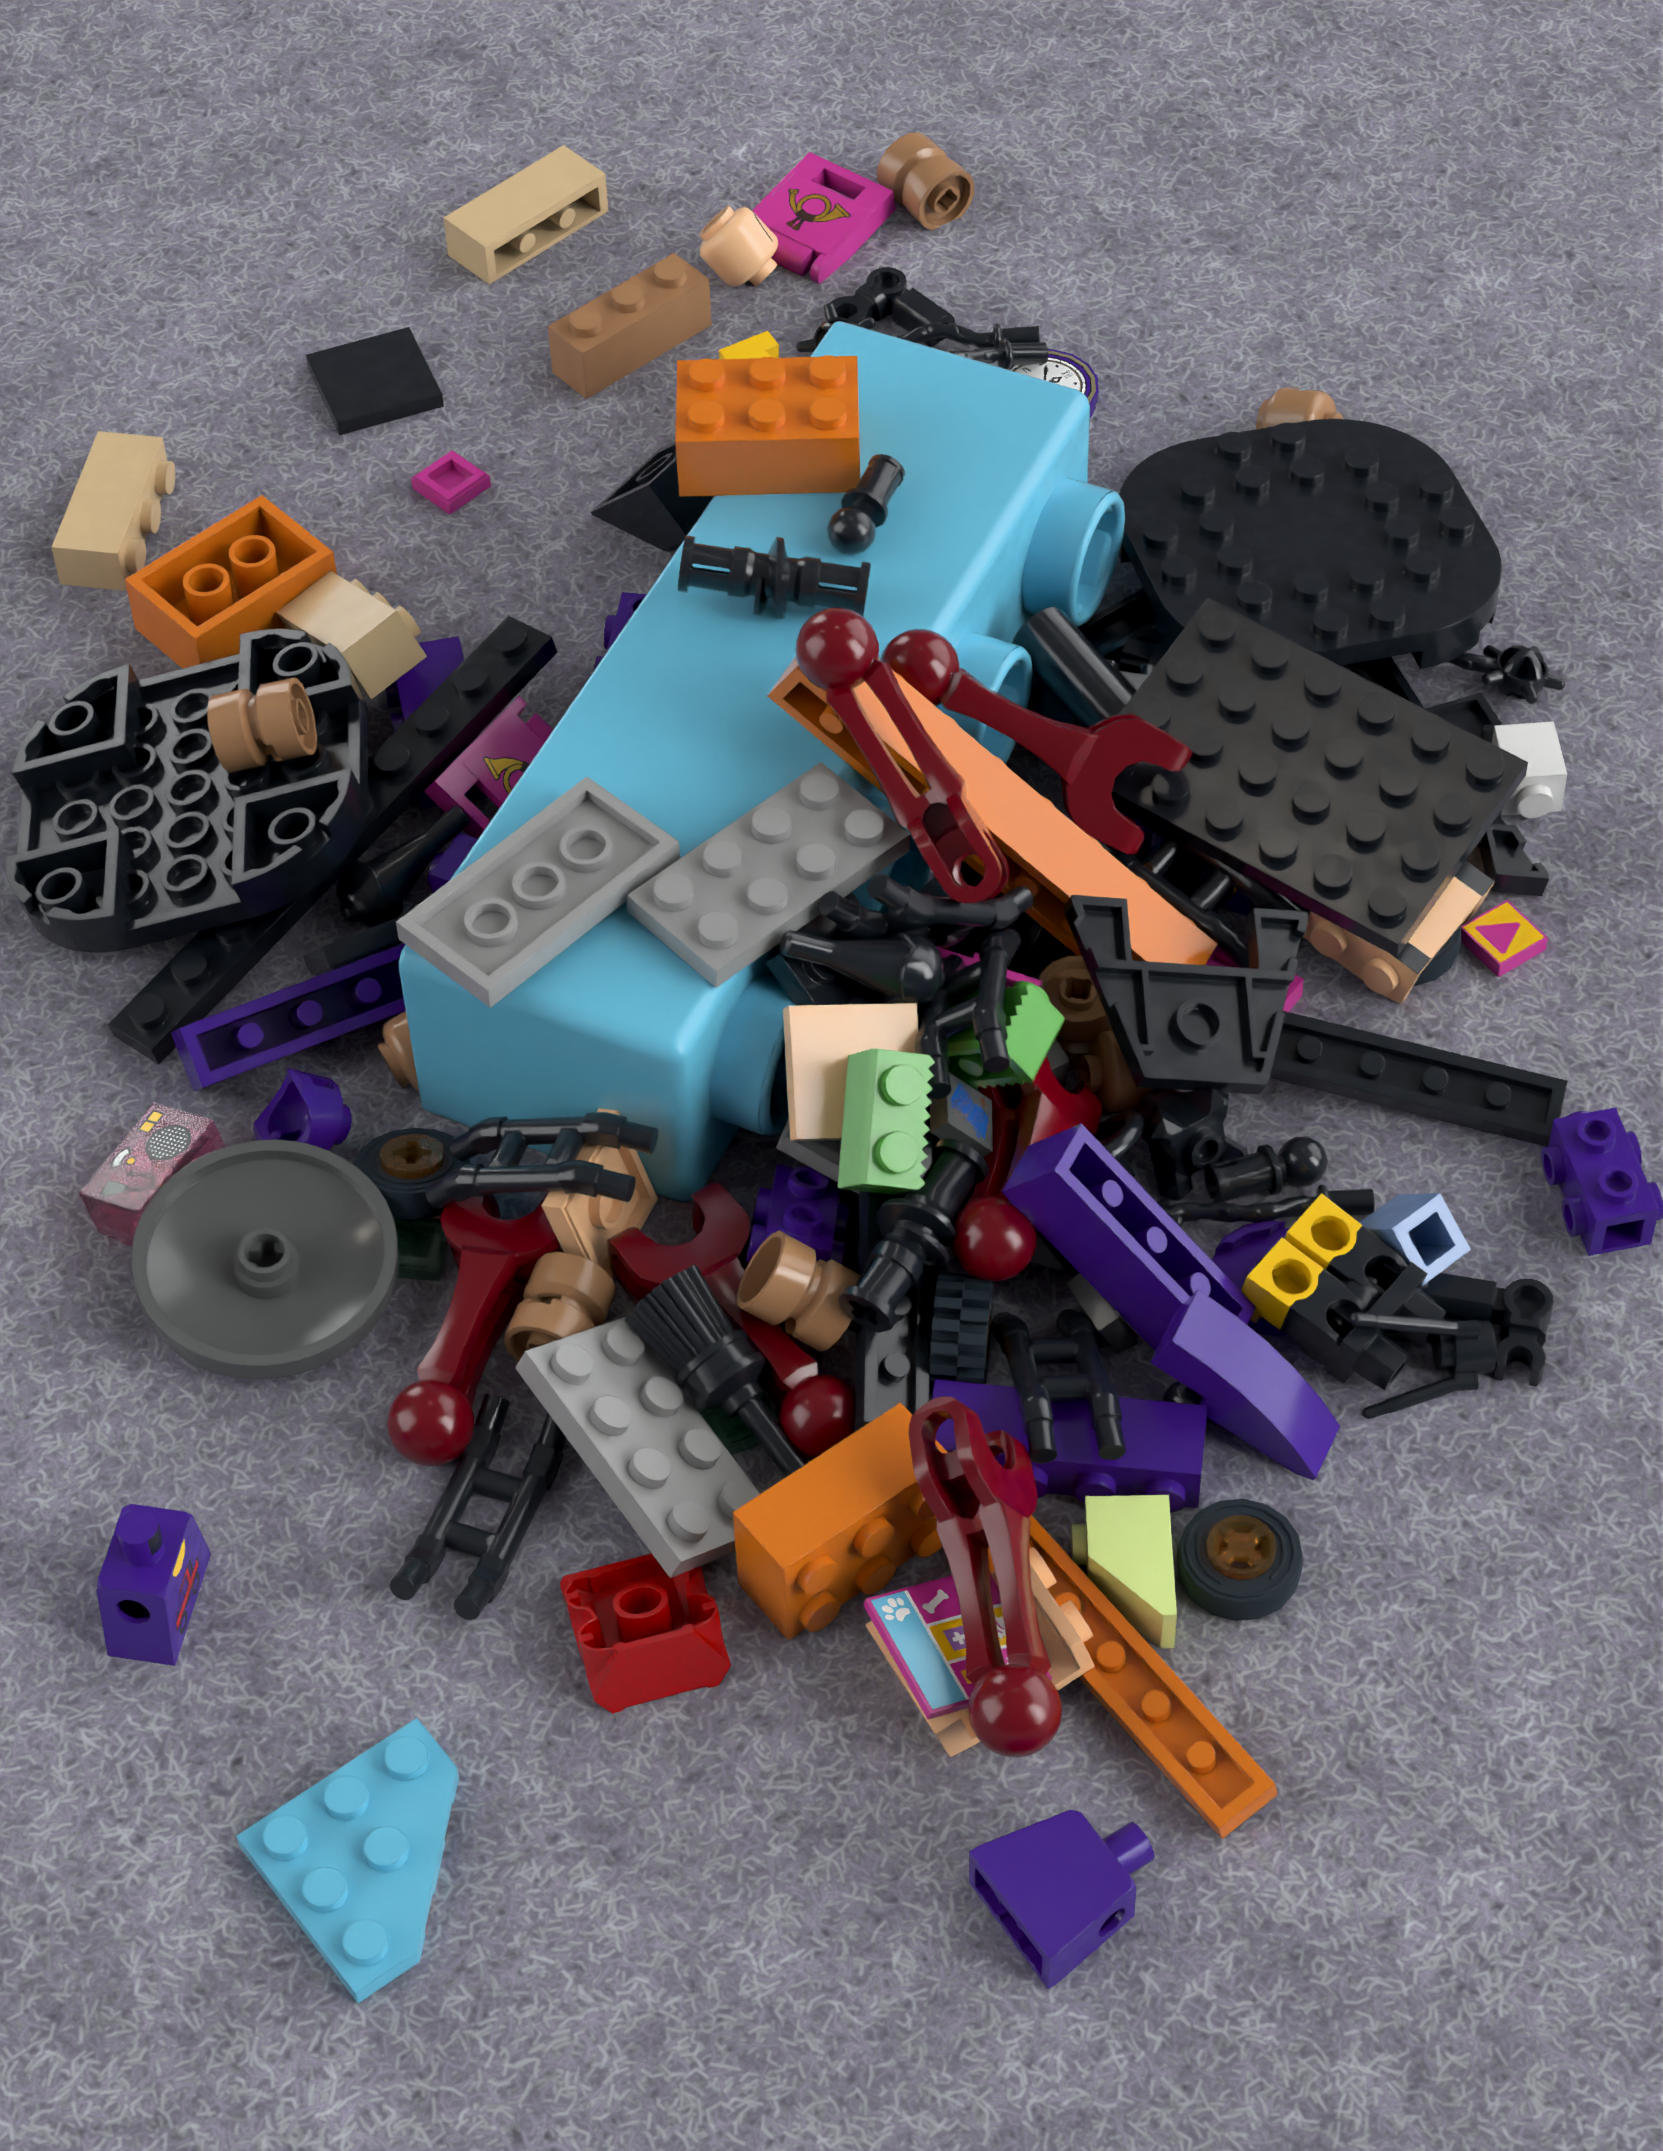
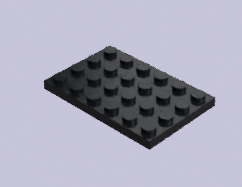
M1207 598L1119 713L1135 714L1182 741L1193 754L1186 766L1180 771L1171 772L1161 766L1144 761L1128 765L1115 778L1111 794L1116 807L1398 957L1526 776L1528 762Z

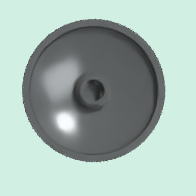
M257 1140L233 1144L214 1150L197 1158L172 1175L151 1198L141 1215L133 1239L131 1264L137 1298L142 1312L150 1327L171 1350L185 1360L214 1373L245 1379H273L301 1374L337 1359L357 1345L374 1328L385 1312L396 1286L399 1252L396 1227L390 1208L380 1190L358 1167L343 1157L314 1145L287 1140Z

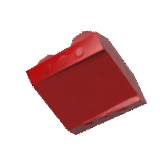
M650 1553L563 1576L560 1588L594 1702L612 1714L623 1711L626 1707L707 1686L711 1688L719 1686L730 1669L731 1662L723 1640L718 1607L714 1597L708 1595L702 1566L670 1578L653 1554Z

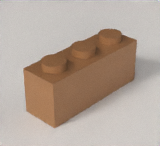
M673 253L548 326L552 372L584 398L588 399L712 325L709 278Z

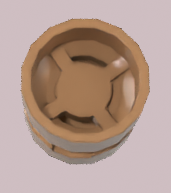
M920 132L908 133L894 141L880 159L877 168L878 183L894 192V200L905 206L910 215L923 227L932 231L962 217L970 206L974 196V181L971 175L957 162L949 159L945 152L928 136Z
M288 678L262 684L255 696L248 689H240L214 695L208 701L207 716L211 741L222 767L229 773L264 766L269 755H272L276 761L282 762L313 755L316 750L317 731L313 709L302 683L297 678Z
M1066 956L1053 961L1042 971L1039 980L1042 981L1041 989L1047 993L1050 1003L1065 1017L1056 1039L1069 1058L1068 1070H1078L1079 1059L1082 1055H1088L1092 1040L1101 1032L1112 1030V1027L1082 956Z
M779 1230L772 1233L760 1245L746 1267L738 1288L737 1306L772 1326L784 1321L786 1333L822 1352L828 1350L839 1340L852 1320L843 1312L838 1299L843 1289L855 1285L860 1274L832 1259L828 1262L821 1259L816 1262L814 1249Z
M553 1252L541 1256L537 1260L525 1287L524 1300L518 1304L505 1333L504 1344L509 1354L519 1362L527 1350L603 1325L617 1290L613 1278L602 1267L591 1260L575 1254Z

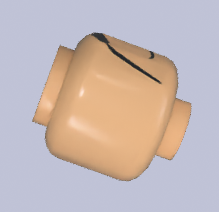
M729 205L726 206L699 233V237L703 240L700 246L701 258L730 287L740 286L748 280L753 286H757L777 266V263L771 257L777 250L778 239L766 224L748 207L733 210Z

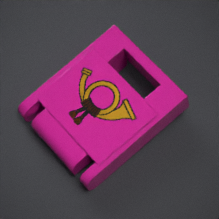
M808 152L752 211L778 239L777 250L771 257L777 265L802 277L810 270L811 280L821 284L871 237L896 208L894 192Z
M520 696L424 791L444 812L452 806H459L470 819L469 825L463 830L469 836L479 839L488 826L490 820L464 794L475 784L500 808L554 730L537 713L525 723L519 715L524 711L527 703Z

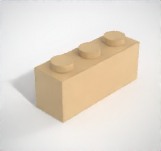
M566 146L559 147L445 216L443 219L448 256L490 285L608 212L605 173Z
M97 432L52 545L60 584L126 591L124 579L144 567L147 534H155L158 531L161 520L160 500L163 494L170 495L175 485V465L172 461H167L163 437Z
M332 571L328 572L276 612L287 629L307 632L311 642L325 647L330 642L345 658L362 694L371 700L427 657L415 639L421 634V630L412 616L401 605L394 609L379 592L371 595L357 579L349 582Z

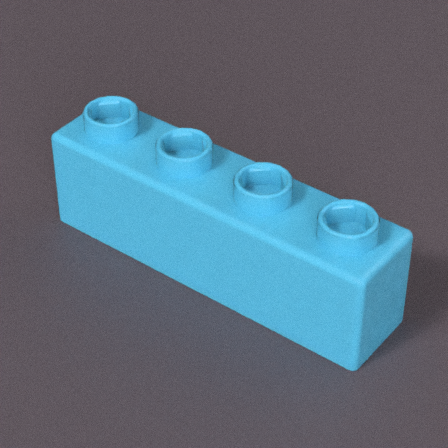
M842 321L835 322L810 357L825 355L858 356L860 479L866 471L871 457L876 454L891 456L905 470L901 485L897 487L887 504L888 516L883 525L875 528L876 534L871 546L863 553L854 555L842 554L832 546L828 538L827 527L832 515L842 508L841 500L846 492L714 496L687 536L695 537V543L731 549H734L735 546L751 548L755 552L768 554L776 537L784 538L787 557L820 558L821 562L860 568L862 562L871 563L863 617L871 624L878 638L879 659L887 644L900 633L912 629L934 631L945 637L952 644L957 653L960 668L965 669L986 687L1027 709L1033 676L1030 654L1024 647L1012 644L1016 633L1032 616L1049 607L1061 609L1076 626L1088 622L1098 609L1109 587L1122 544L1125 523L1123 500L1113 490L1088 483L1089 401L1085 394L1070 387ZM683 541L451 879L585 777L596 782L678 840L680 858L820 762L896 822L885 794L767 697L796 656V640L802 626L814 614L831 607L815 605L814 608H809L787 601L785 619H779L775 613L773 599L770 598L761 615H753L755 596L741 598L728 596V592L689 587L687 593L679 592L678 579ZM693 564L694 567L730 572L727 568ZM819 582L821 586L857 590L855 587ZM942 704L936 706L944 714L954 719L959 727L990 753L1000 758L1006 764L1016 744L1015 740L974 718L947 710ZM901 826V827H902L903 829H905L908 833H910L909 829H907V828ZM911 833L909 852L878 874L883 873L902 886H910L919 892L927 883L930 867L920 853ZM874 877L853 891L860 904L867 909L880 911L881 913L889 912V908L871 898L868 894L869 883ZM627 901L491 1008L407 945L404 946L399 958V972L420 1100L425 1111L470 1127L490 1117L506 1116L509 1120L577 1117L597 1112L598 1108L619 1111L620 1116L627 1117V1121L658 1129V1140L653 1153L649 1154L637 1151L655 1193L678 1202L693 1200L691 1194L706 1185L739 1128L766 1137H775L783 1132L789 1118L783 1008L795 1006L796 1004L791 1001L765 963L772 949L716 988L627 912ZM554 1144L528 1145V1148L549 1155Z

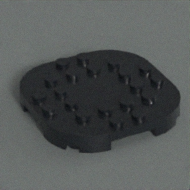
M1318 419L1297 423H1281L1273 427L1243 432H1227L1219 436L1186 441L1160 450L1143 460L1130 472L1120 489L1119 496L1124 502L1125 523L1119 559L1121 563L1131 562L1158 616L1157 636L1167 650L1207 598L1340 666L1411 653L1420 669L1433 667L1455 659L1469 651L1479 642L1480 631L1487 623H1493L1502 564L1499 550L1492 536L1446 461L1425 443L1394 428L1359 420Z
M267 629L240 634V654L141 680L137 679L130 664H126L101 673L72 689L63 696L66 705L59 708L52 715L49 725L38 719L29 730L17 752L12 771L13 776L22 789L17 854L5 857V872L14 895L32 924L45 938L64 948L90 953L131 949L228 925L266 914L308 893L324 881L344 861L358 840L367 816L368 708L345 658L330 642L325 647L312 643L307 632L290 629ZM288 678H297L302 683L309 697L314 713L317 731V746L314 754L282 762L276 761L272 755H269L264 766L234 773L227 772L216 756L211 741L207 716L210 698L214 695L240 689H248L255 696L262 684Z

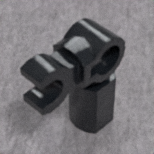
M883 267L873 270L868 275L866 283L855 291L854 296H843L830 302L834 304L838 317L849 319L855 324L869 317L878 322L887 315H892L893 321L909 333L918 326L933 322L956 324L955 318L942 307L916 289L908 290L906 276L896 268ZM939 337L923 343L933 347L946 338Z
M1439 1273L1428 1282L1427 1295L1447 1312L1443 1320H1489L1491 1324L1501 1325V1341L1496 1347V1367L1492 1373L1494 1380L1502 1381L1506 1365L1513 1361H1519L1526 1364L1530 1369L1529 1385L1537 1387L1543 1376L1546 1359L1543 1345L1546 1341L1547 1329L1550 1324L1554 1304L1553 1294L1550 1289L1542 1282L1534 1279H1519L1513 1281L1504 1289L1496 1287L1497 1282L1445 1273Z

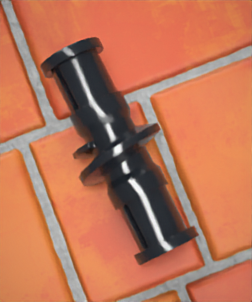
M685 536L679 570L678 591L687 593L689 587L728 592V596L741 598L755 596L753 615H761L770 598L773 599L775 613L779 619H785L787 601L809 608H814L815 605L845 608L864 616L871 563L862 562L860 568L821 562L820 558L787 557L784 538L776 537L768 554L755 552L751 548L735 546L734 549L697 544L695 543V537ZM693 564L727 568L730 572L694 567ZM819 582L855 587L857 590L821 586Z
M950 1138L939 1140L932 1149L934 1160L922 1178L925 1185L919 1190L910 1191L906 1198H891L881 1205L877 1212V1224L885 1238L875 1245L868 1256V1264L855 1285L843 1289L838 1299L843 1312L860 1326L878 1333L891 1330L896 1323L897 1317L894 1311L909 1287L915 1286L923 1273V1267L932 1270H943L947 1266L950 1257L942 1244H949L957 1233L952 1224L961 1209V1204L973 1185L984 1182L989 1174V1167L985 1159L970 1146Z

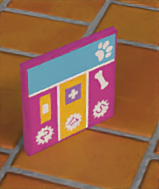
M990 1573L991 1596L1000 1647L1005 1664H1009L999 1587ZM947 1576L865 1599L864 1608L926 1718L929 1720L969 1708L971 1693L975 1685L966 1678V1643L959 1598L953 1576ZM1047 1672L1046 1676H1048L1049 1679L1052 1680V1677L1050 1676L1049 1672Z

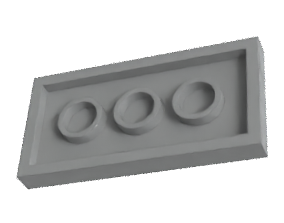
M820 762L627 895V912L717 988L778 945L786 931H797L820 915L818 905L821 898L827 892L834 891L845 897L909 852L910 833Z
M585 777L396 921L398 938L491 1008L625 903L630 892L679 860V841L596 782Z
M627 1317L525 1351L515 1369L670 1578L736 1552L732 1512L758 1496L760 1492L648 1344L625 1322Z

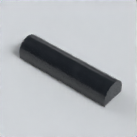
M1057 607L1046 608L1032 616L1018 630L1012 644L1024 647L1030 654L1032 670L1081 727L1087 728L1110 716L1118 715L1135 694L1070 618Z

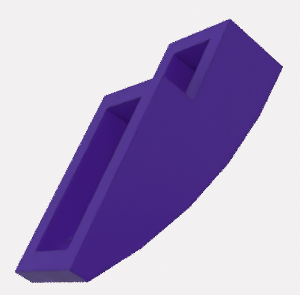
M1198 1289L1175 1312L1150 1363L1203 1396L1199 1405L1207 1406V1417L1293 1473L1314 1480L1340 1425L1312 1387L1276 1349L1236 1315Z

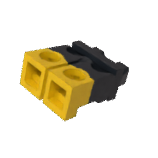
M1322 1193L1287 1231L1285 1237L1281 1238L1249 1273L1241 1289V1292L1256 1306L1250 1318L1255 1324L1263 1317L1294 1339L1312 1359L1323 1365L1330 1366L1328 1372L1343 1384L1356 1372L1383 1390H1386L1405 1367L1410 1354L1386 1337L1390 1330L1354 1326L1349 1321L1350 1315L1356 1312L1443 1320L1447 1313L1429 1295L1421 1290L1428 1273L1413 1262L1407 1265L1396 1251ZM1399 1331L1420 1348L1433 1336V1334Z

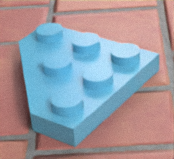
M418 1718L236 1835L239 1847L357 2003H360L420 1962L432 1895L435 1893L445 1846L449 1816L458 1786L459 1774L457 1766Z

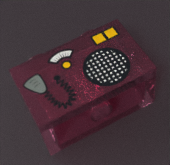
M153 1103L97 1172L90 1178L79 1192V1195L99 1233L132 1246L141 1215L159 1188L187 1164L205 1154L226 1146L214 1120Z

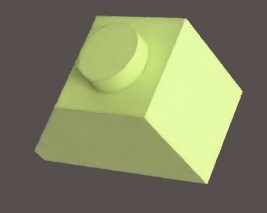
M1169 1495L1085 1496L1084 1524H1071L1072 1560L1078 1566H1086L1087 1577L1134 1628L1159 1648H1174L1177 1608Z

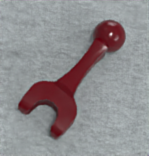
M830 608L814 614L802 626L796 640L795 652L798 666L803 675L812 684L827 690V704L844 724L869 763L888 800L896 823L909 829L926 863L943 890L952 899L966 904L995 898L1008 883L1009 866L1007 859L989 829L967 799L964 778L948 762L924 729L903 694L890 664L878 659L879 643L873 627L862 615L845 608ZM866 682L911 751L930 788L928 792L920 796L871 724L853 688ZM971 854L977 855L985 866L984 878L978 886L969 885L964 880L960 871L961 862Z
M912 629L900 633L887 644L880 658L881 661L889 663L895 673L901 675L907 683L933 705L938 706L942 704L947 710L974 718L1010 737L1039 757L1060 776L1063 804L1072 822L1089 836L1126 854H1136L1144 841V833L1135 821L1126 817L1115 808L1111 794L1115 778L1126 766L1142 761L1161 766L1171 772L1180 771L1186 766L1193 754L1182 741L1135 714L1113 715L1084 728L1055 721L1021 707L986 687L965 669L960 668L959 659L952 644L945 637L931 630Z
M1047 1056L1032 1084L1024 1081L1023 1085L1015 1082L1013 1086L1006 1083L1004 1087L997 1084L995 1088L990 1085L986 1088L978 1086L980 1093L992 1100L993 1152L983 1157L989 1167V1174L984 1182L976 1184L973 1195L968 1203L957 1214L952 1224L957 1234L950 1243L958 1264L967 1273L981 1280L995 1282L1012 1278L1025 1269L1034 1255L1037 1243L1035 1226L1002 1193L1004 1186L1027 1147L1081 1123L1092 1135H1095L1098 1130L1102 1112L1100 1100L1084 1081H1081L1073 1090L1067 1091L1063 1088L1053 1074Z
M710 1183L691 1194L694 1200L692 1212L693 1229L697 1234L691 1242L677 1246L657 1244L637 1227L627 1228L607 1239L610 1269L635 1306L667 1278L688 1269L694 1264L699 1268L734 1330L743 1329L749 1337V1344L756 1352H761L765 1357L766 1362L757 1381L769 1394L779 1412V1425L806 1459H815L854 1433L855 1389L838 1377L818 1375L817 1362L800 1349L779 1324L772 1326L737 1306L739 1284L749 1264L746 1263V1257L750 1241V1222L746 1211L719 1183Z
M550 1191L547 1192L533 1212L520 1219L500 1220L499 1206L492 1193H487L482 1197H471L463 1202L456 1201L444 1207L440 1220L459 1270L458 1279L450 1308L434 1344L417 1368L420 1381L407 1386L397 1395L391 1404L387 1419L388 1433L393 1446L410 1462L421 1466H440L456 1459L470 1443L474 1432V1413L472 1408L475 1394L490 1354L508 1322L512 1319L518 1304L524 1300L525 1287L537 1260L546 1253L564 1252L541 1206Z
M949 1396L937 1397L925 1403L913 1414L909 1423L908 1434L915 1478L926 1502L937 1518L936 1530L946 1553L959 1598L966 1643V1678L975 1685L969 1701L970 1724L976 1737L992 1752L1013 1758L1030 1756L1039 1752L1051 1742L1058 1731L1062 1717V1704L1059 1693L1053 1682L1046 1676V1673L1052 1666L1040 1635L1031 1587L1029 1556L1031 1520L1029 1517L1036 1509L1038 1495L1030 1454L1021 1441L1004 1430H996L984 1434L977 1413L956 1398ZM947 1419H953L956 1450L951 1453H942L935 1444L936 1434L942 1423ZM1000 1453H1005V1464L1003 1467L994 1458ZM988 1548L990 1549L998 1581L1009 1664L1004 1662L991 1596Z

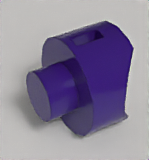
M287 1068V1074L281 1087L261 1115L253 1122V1131L256 1141H296L329 1151L333 1145H339L347 1138L351 1128L352 1114L350 1108L343 1104L339 1086L331 1078Z

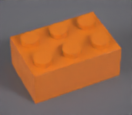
M825 355L820 357L677 360L675 445L679 497L841 493L851 488H856L860 481L858 356Z
M260 495L124 580L135 629L183 669L240 654V634L267 629H287L276 612L328 572L332 571L337 574L334 553L331 549L267 498Z
M901 1402L732 1512L738 1584L787 1640H790L804 1629H807L809 1632L823 1629L837 1616L843 1603L861 1591L866 1595L878 1592L889 1583L898 1566L916 1554L920 1558H926L942 1548V1543L936 1530L937 1518L926 1502L914 1474L908 1434L909 1423L913 1415ZM936 1440L937 1449L942 1453H948Z

